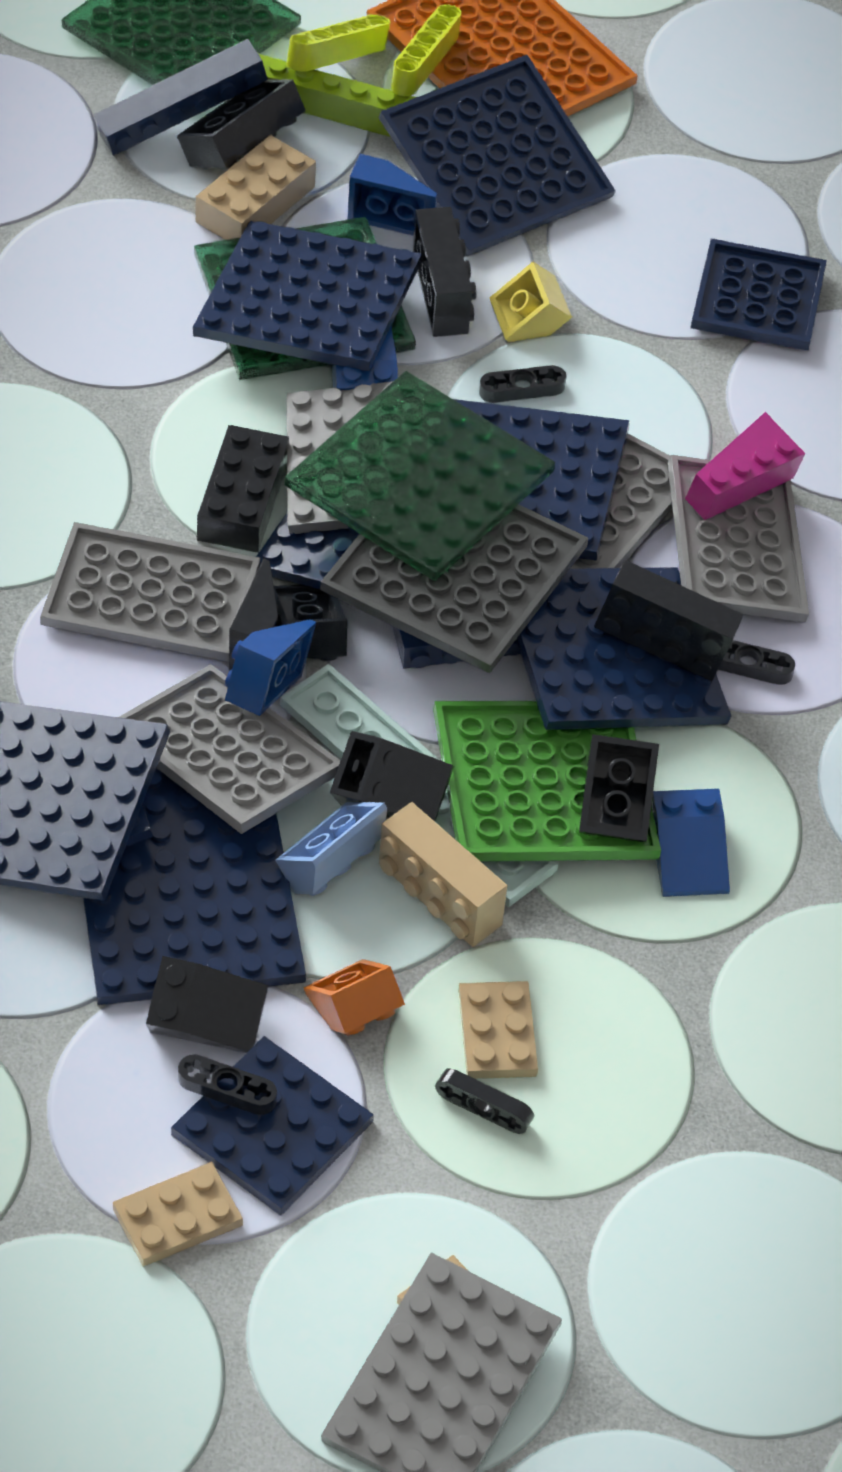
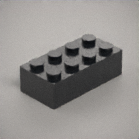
M268 79L258 86L225 101L178 134L177 138L190 167H203V169L221 168V170L231 168L240 157L248 154L268 136L272 135L275 137L277 136V131L282 127L294 124L297 121L296 117L305 112L306 109L293 79Z
M451 207L415 210L412 252L422 253L421 265L417 274L433 337L469 334V324L471 321H474V307L471 302L476 300L475 282H470L469 260H464L466 253L464 239L459 240L460 223L458 218L454 219Z
M228 425L197 514V541L259 553L287 468L289 436Z
M624 560L594 627L707 680L713 681L744 614Z

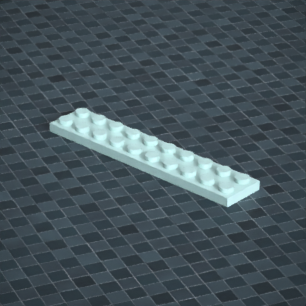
M327 664L280 697V706L340 759L344 753L351 731L383 738L438 759L330 664ZM446 789L435 822L455 839ZM480 861L507 884L505 901L507 907L512 906L556 873L558 869V862Z

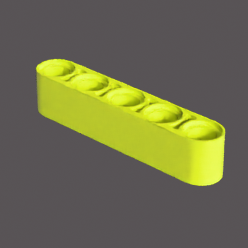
M441 5L437 7L397 57L393 66L391 90L395 94L400 96L414 95L457 41L462 14L458 7L454 5Z
M367 15L294 34L290 37L286 65L292 70L305 72L383 51L386 49L390 20L380 15Z

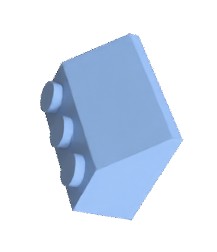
M346 802L275 859L284 877L289 881L294 894H310V896H314L323 892L328 887L327 883L332 878L344 874L351 868V863L354 860L370 853L375 848L374 844L381 839L382 823L386 821L387 815L385 803Z

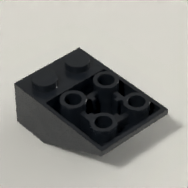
M351 731L329 793L341 806L346 802L385 803L387 818H390L410 802H413L433 821H436L454 766L386 739Z

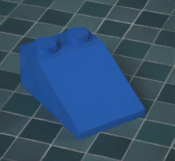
M359 154L349 178L347 220L414 236L415 210L436 208L437 193L390 161Z
M392 327L370 371L332 364L333 388L350 390L362 384L370 386L374 383L398 381L397 357Z
M310 619L254 631L243 641H238L232 652V659L235 660L234 665L225 680V686L228 687L225 701L258 716L263 714L302 677L316 622Z
M720 789L653 791L651 807L661 847L660 857L656 859L662 897L729 894L730 884L725 818Z

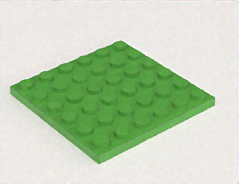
M434 701L433 714L441 760L454 766L447 786V794L455 840L479 861L659 859L661 847L652 807L647 842L579 833L592 734L637 740L634 727L545 730L536 701Z

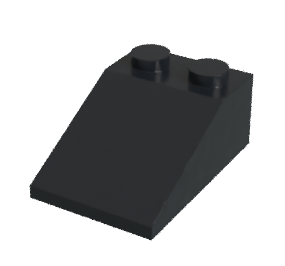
M263 559L229 629L228 671L233 668L235 660L232 659V652L238 641H243L254 631L278 627V613L269 560Z
M301 584L274 586L278 626L310 619L316 622L307 659L319 658L331 661L338 657L347 656L348 620L338 598L320 589Z
M592 734L579 833L647 842L659 751L658 743Z
M162 956L146 1026L151 1033L247 1053L256 1042L269 986L198 963Z

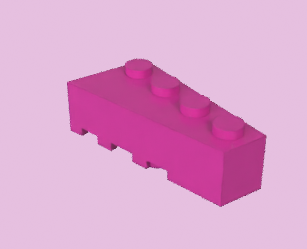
M765 411L696 473L685 500L704 520H707L793 479L806 453Z

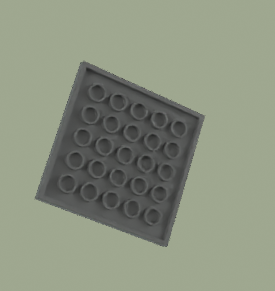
M421 458L322 579L320 590L475 667L491 673L588 545V537Z

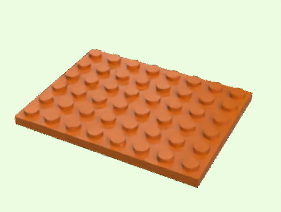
M388 0L368 9L366 12V16L380 15L390 20L388 40L402 52L437 7L441 5H454L461 10L458 39L428 77L438 88L453 84L525 55L529 56L567 116L637 84L638 75L556 0Z

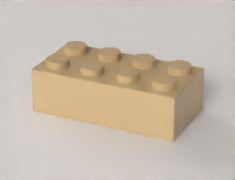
M268 136L196 195L195 222L236 246L250 221H262L272 224L315 188L316 161L276 137Z
M410 802L382 823L379 853L381 869L385 874L393 876L399 881L410 896L417 897L425 904L435 918L443 920L456 937L464 939L474 947L502 926L507 884L419 807Z

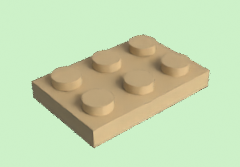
M529 982L459 983L458 993L466 1075L475 1079L537 1077L538 1063Z
M212 1162L112 1202V1209L143 1267L243 1226V1217Z

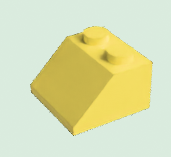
M533 261L489 297L505 340L508 342L550 336L572 318L555 275Z

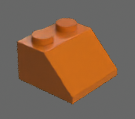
M361 959L303 987L305 994L330 1029L346 1035L361 1032L365 1029L364 1024L374 1019L380 1021L393 1016L395 1009L405 1005L391 966Z

